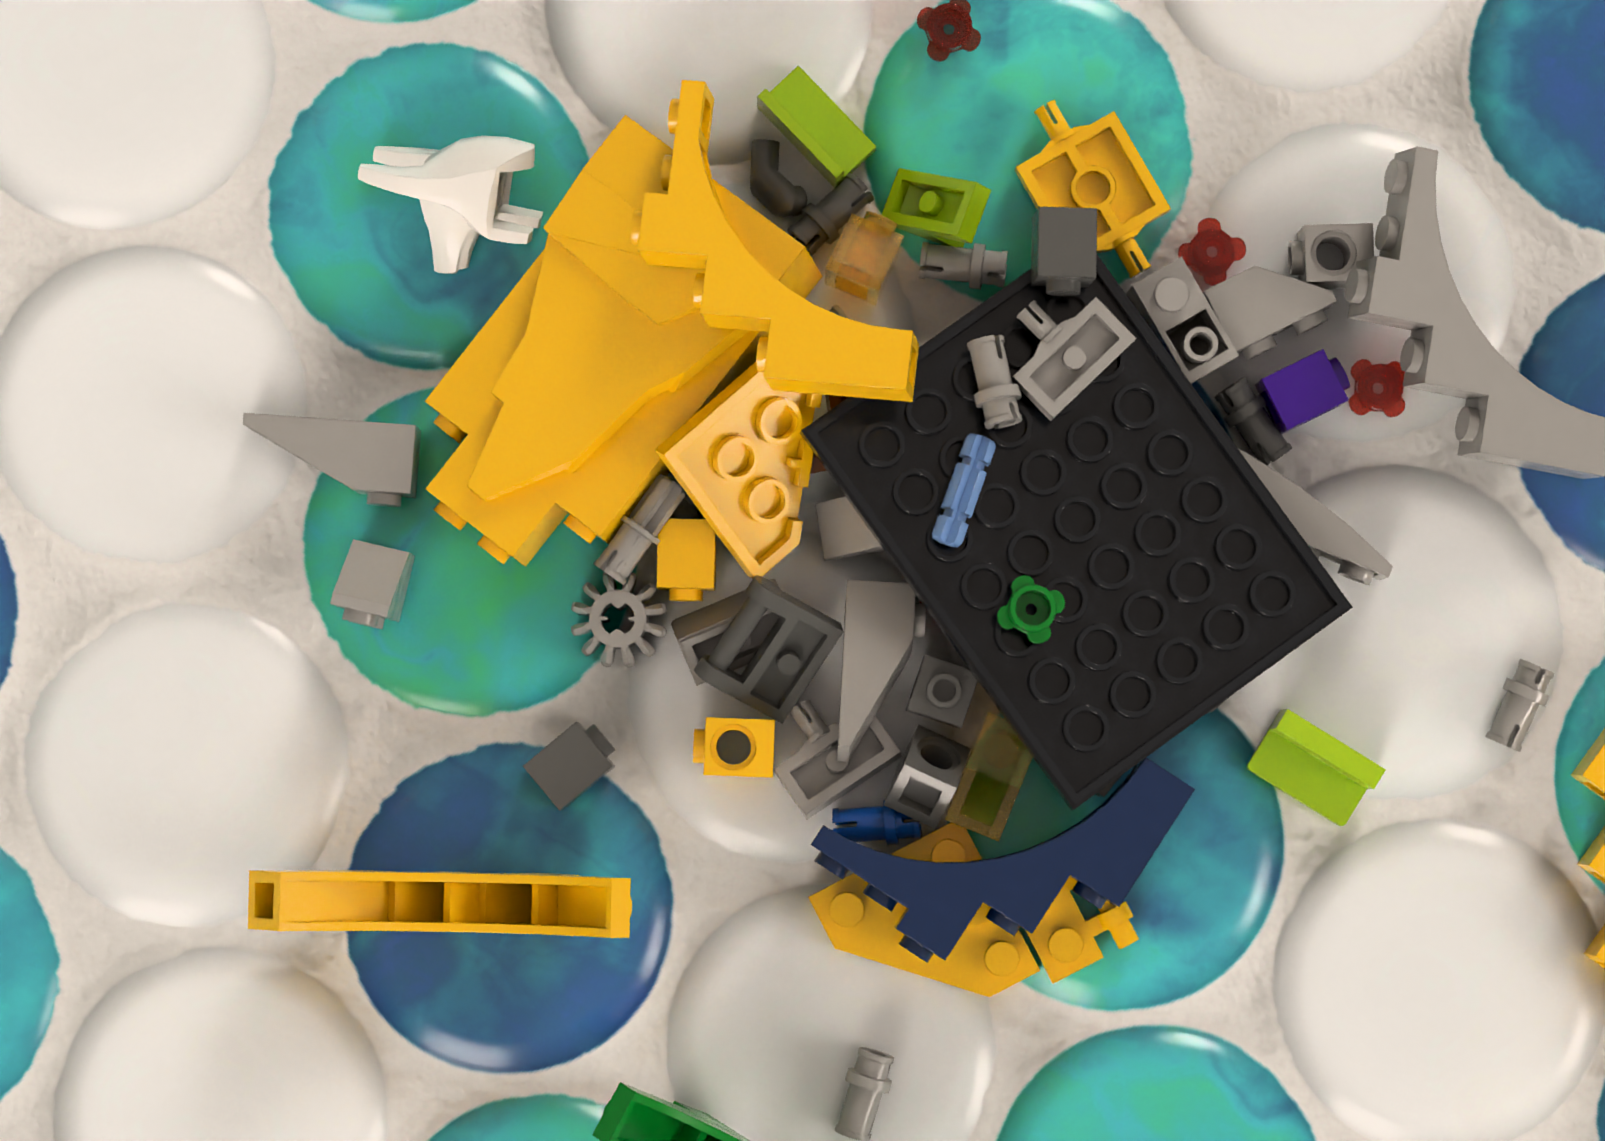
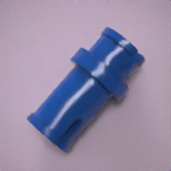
M885 800L883 801V806L832 809V823H835V825L857 823L856 827L833 829L834 832L853 842L886 840L887 846L899 845V839L922 838L921 824L919 822L904 823L906 819L913 818L884 806Z

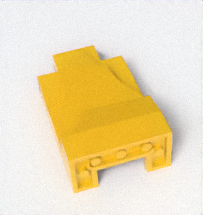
M624 115L583 167L544 225L543 229L548 233L544 250L425 400L439 414L433 423L460 444L426 487L429 493L440 500L434 511L460 531L467 522L483 534L477 544L503 565L512 556L526 567L567 514L570 515L563 524L586 542L591 544L596 536L609 544L624 523L621 520L623 515L629 517L657 476L661 474L667 476L670 473V470L656 453L655 449L756 362L760 336L768 337L769 332L709 327L700 314V309L695 308L693 304L696 274L705 273V269L648 265L638 252L637 246L632 245V216L635 210H642L644 192L668 194V191L662 190L661 168L664 156L672 155L673 149L627 115ZM713 179L722 210L733 232L743 246L767 272L788 289L805 299L823 277L806 247Z

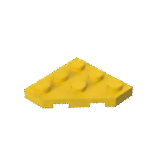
M756 362L655 449L656 453L746 575L752 579L756 575L763 577L800 544L803 521L798 519L802 489L809 485L814 453L800 432L813 423L815 408L821 407L822 394L772 390L764 379V372L757 371Z
M960 817L923 836L921 839H917L890 853V855L906 859L930 862L982 860ZM852 873L844 879L808 896L834 948L987 997H991L1040 971L1021 932L1018 930L1015 936L987 919L985 916L991 907L985 903L981 904L946 960L933 954L927 963L899 945L905 934L894 926L904 913L906 907L898 902L891 912L863 893L868 882L858 875Z

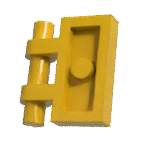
M1069 876L1034 932L1030 933L1025 930L1051 983L1054 984L1104 958L1094 939V936L1104 931H1110L1118 949H1122L1139 940L1129 920L1134 915L1126 901H1123L1120 907L1106 901L1101 909L1098 908L1100 913L1085 920L1070 892L1077 881Z

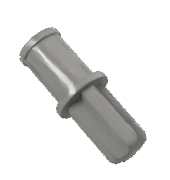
M665 475L657 476L629 517L623 515L621 520L624 523L598 560L596 559L593 564L624 585L627 582L626 579L652 543L659 544L660 540L656 536L685 497L684 489Z

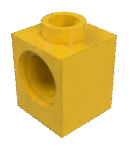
M669 518L658 533L660 542L657 545L656 587L658 590H669V601H703V591H715L717 534L706 519Z
M706 717L705 729H694L693 763H704L703 775L773 778L775 720ZM740 731L748 737L751 750L747 759L742 763L728 764L720 758L717 744L721 736L726 732Z

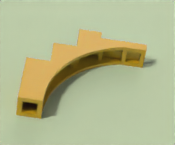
M682 80L680 98L671 99L668 112L669 133L675 134L673 154L664 156L661 168L662 190H667L668 194L644 192L642 210H635L632 216V245L637 246L638 252L648 265L705 269V273L696 274L693 304L695 308L700 309V314L709 327L769 332L768 337L760 336L756 367L758 372H764V379L772 390L913 402L919 343L912 330H900L865 324L841 317L812 304L788 289L767 272L740 242L722 210L713 184L708 160L714 97L705 81Z

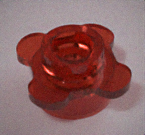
M950 0L949 3L939 5L935 9L926 7L919 12L917 25L926 33L929 42L927 54L931 59L942 62L951 53L962 49L972 52L979 46L981 35L978 30L972 27V20L969 15L971 6L968 1ZM948 24L954 27V32L949 35L943 30L944 26Z
M1205 218L1199 222L1197 226L1198 233L1191 242L1180 246L1178 258L1182 256L1187 266H1191L1196 273L1203 276L1206 284L1215 286L1226 280V271L1231 264L1245 256L1246 245L1241 238H1232L1221 230L1220 222L1217 219ZM1215 247L1217 255L1215 257L1208 256L1207 248Z
M1361 359L1353 364L1350 374L1355 380L1354 394L1348 401L1351 411L1360 416L1365 415L1369 411L1383 412L1390 418L1400 415L1405 409V401L1401 397L1404 389L1405 372L1401 370L1400 362L1392 361L1388 365H1372L1369 360ZM1375 383H1380L1383 386V391L1380 394L1373 391Z

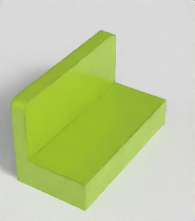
M799 65L770 92L764 89L757 96V108L834 188L845 179L848 173H853L876 151L877 146Z
M1289 709L1279 711L1247 763V769L1338 826H1344L1366 790L1375 789L1386 771L1383 767Z

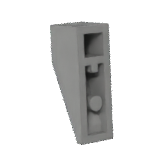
M255 413L243 414V425L355 492L366 494L368 505L401 507L402 497L416 498L421 430L416 425Z
M847 580L837 761L848 762L909 660L912 652L913 638L924 637L926 608L922 603H915L916 594L908 583Z

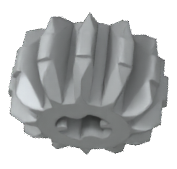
M632 572L626 579L627 582L623 585L622 590L616 589L614 578L607 573H603V582L607 592L602 595L594 585L587 582L582 588L594 600V603L590 607L581 602H573L571 610L578 615L589 616V622L577 623L571 627L572 634L574 636H582L591 632L594 634L583 645L581 651L586 656H590L603 643L606 646L601 657V664L605 667H611L614 662L616 649H621L622 659L627 668L635 666V657L631 647L636 644L646 656L651 657L655 654V649L643 639L646 632L656 637H665L667 632L665 627L649 623L650 617L661 616L667 612L666 605L663 603H657L648 607L643 605L655 594V586L649 583L635 596L632 593L636 585L637 576ZM614 606L621 611L629 606L633 610L634 616L628 617V620L634 623L629 632L624 634L619 629L611 633L606 631L604 623L610 622V619L604 615L610 607Z

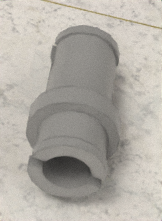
M923 242L919 279L932 278L969 282V288L980 290L982 284L996 285L1004 288L1008 251L986 250V244L974 243L972 249Z
M1003 335L984 336L967 343L978 386V392L974 394L975 404L977 408H983L986 429L1005 428L1023 420L1017 404V400L1022 397L1020 386L1012 382Z
M1523 659L1519 660V666L1513 679L1507 678L1503 685V689L1507 690V693L1490 731L1486 734V738L1519 752L1522 749L1521 745L1539 705L1545 707L1549 696L1544 693L1555 674Z
M860 1047L857 1053L859 1055L855 1068H848L845 1080L850 1084L835 1131L852 1139L870 1141V1133L882 1093H889L892 1080L887 1078L894 1057L878 1050Z

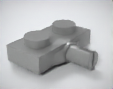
M1097 297L1075 317L1065 320L1058 325L1033 300L1017 315V318L1041 342L1038 344L1033 357L1012 377V382L1018 384L1020 390L1052 421L1137 338Z
M810 700L801 702V707L812 723L808 722L798 705L791 710L789 714L795 719L808 740L805 741L797 754L774 768V772L806 820L902 757L901 751L876 716L848 762L837 761L839 723L826 726Z

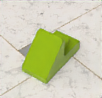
M899 168L879 221L941 245L964 247L965 243L972 244L991 190L974 181Z

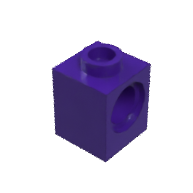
M1321 349L1262 378L1255 384L1258 393H1261L1267 401L1265 407L1280 433L1284 434L1347 402L1349 399L1344 390L1350 388V383L1339 360L1336 357L1329 360L1324 349Z

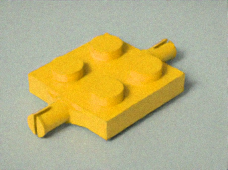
M1055 100L1048 102L1046 107L1044 105L1039 107L1034 113L1039 118L1051 140L1041 153L1016 166L1014 170L1036 209L1038 207L1097 208V253L1109 252L1115 249L1130 278L1139 275L1140 272L1143 273L1152 266L1144 256L1135 237L1144 226L1167 214L1171 208L1115 111L1090 125L1070 128Z

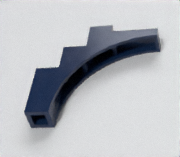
M1145 758L1134 766L1121 785L1100 806L1075 825L1053 838L1030 848L990 859L969 862H930L906 859L879 852L853 842L824 825L810 845L820 851L814 860L841 879L845 878L849 870L868 882L863 893L891 912L898 902L905 906L904 913L894 926L905 934L899 945L928 963L933 954L946 960L982 903L991 907L985 917L1013 936H1015L1020 927L1033 933L1069 876L1077 881L1071 891L1092 905L1101 909L1105 902L1108 901L1120 907L1195 789L1153 761Z

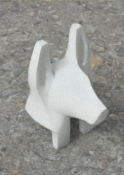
M476 136L460 139L441 150L376 146L373 152V161L385 165L360 164L359 180L393 193L420 200L424 220L430 235L434 271L438 273L456 274L458 270L468 268L473 248L480 234L494 241L528 244L532 240L533 228H540L543 211L509 205L513 172L534 167L535 144L509 137Z

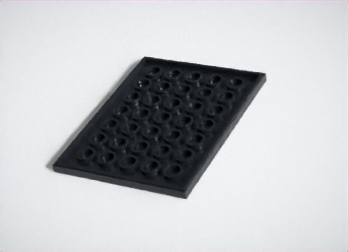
M1098 255L1096 279L1089 288H1081L1080 295H1047L1046 287L1031 286V269H1029L920 346L913 402L848 397L800 432L1070 810L1076 809L1353 608ZM1097 297L1137 338L1052 421L1021 391L1022 397L1017 400V404L1023 420L1005 428H985L983 408H977L975 404L974 394L978 392V386L967 343L984 336L1003 335L1012 378L1033 357L1038 344L1041 342L1017 318V315L1033 300L1058 325L1065 320L1075 317ZM970 433L982 435L994 441L996 449L990 465L984 467L983 471L987 474L971 518H966L965 523L969 526L963 543L959 547L946 546L932 538V531L939 514L943 515L944 513L941 506L957 462H962L963 458L959 457L966 436ZM1019 576H1030L1034 580L1035 585L1043 586L1049 591L1057 590L1065 599V608L1062 612L1056 614L1049 626L1051 636L1044 643H1031L1028 640L1027 634L1015 628L1004 629L997 621V612L1001 607L1007 605L1012 595L1011 584ZM1032 604L1027 605L1026 613L1034 615L1036 607Z

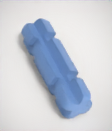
M971 433L966 436L959 457L963 458L962 462H957L941 506L944 513L943 515L939 514L932 531V538L937 542L950 547H959L963 543L969 526L965 523L966 518H971L987 474L983 471L984 467L990 465L996 449V443L991 439Z

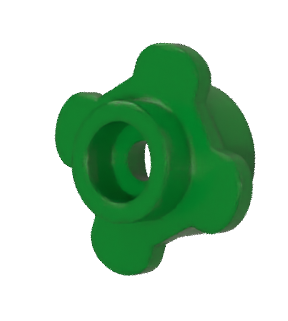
M1019 576L1011 584L1012 595L1007 605L1001 607L997 612V621L1004 629L1015 628L1027 634L1028 640L1031 643H1044L1051 636L1050 624L1053 622L1056 614L1062 612L1065 608V599L1057 590L1049 591L1043 586L1035 585L1034 580L1030 576ZM1032 604L1036 607L1034 615L1026 613L1027 605Z

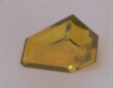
M866 211L864 218L851 214L825 268L824 284L876 306L903 245L904 235L895 232L897 223L869 211Z
M990 712L984 713L972 743L958 788L952 797L944 819L998 842L1033 758L1005 718Z

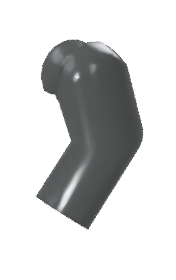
M765 139L753 140L750 169V190L753 196L774 215L779 217L800 215L801 210L807 206V194L801 186H793L789 180L778 172L780 142Z

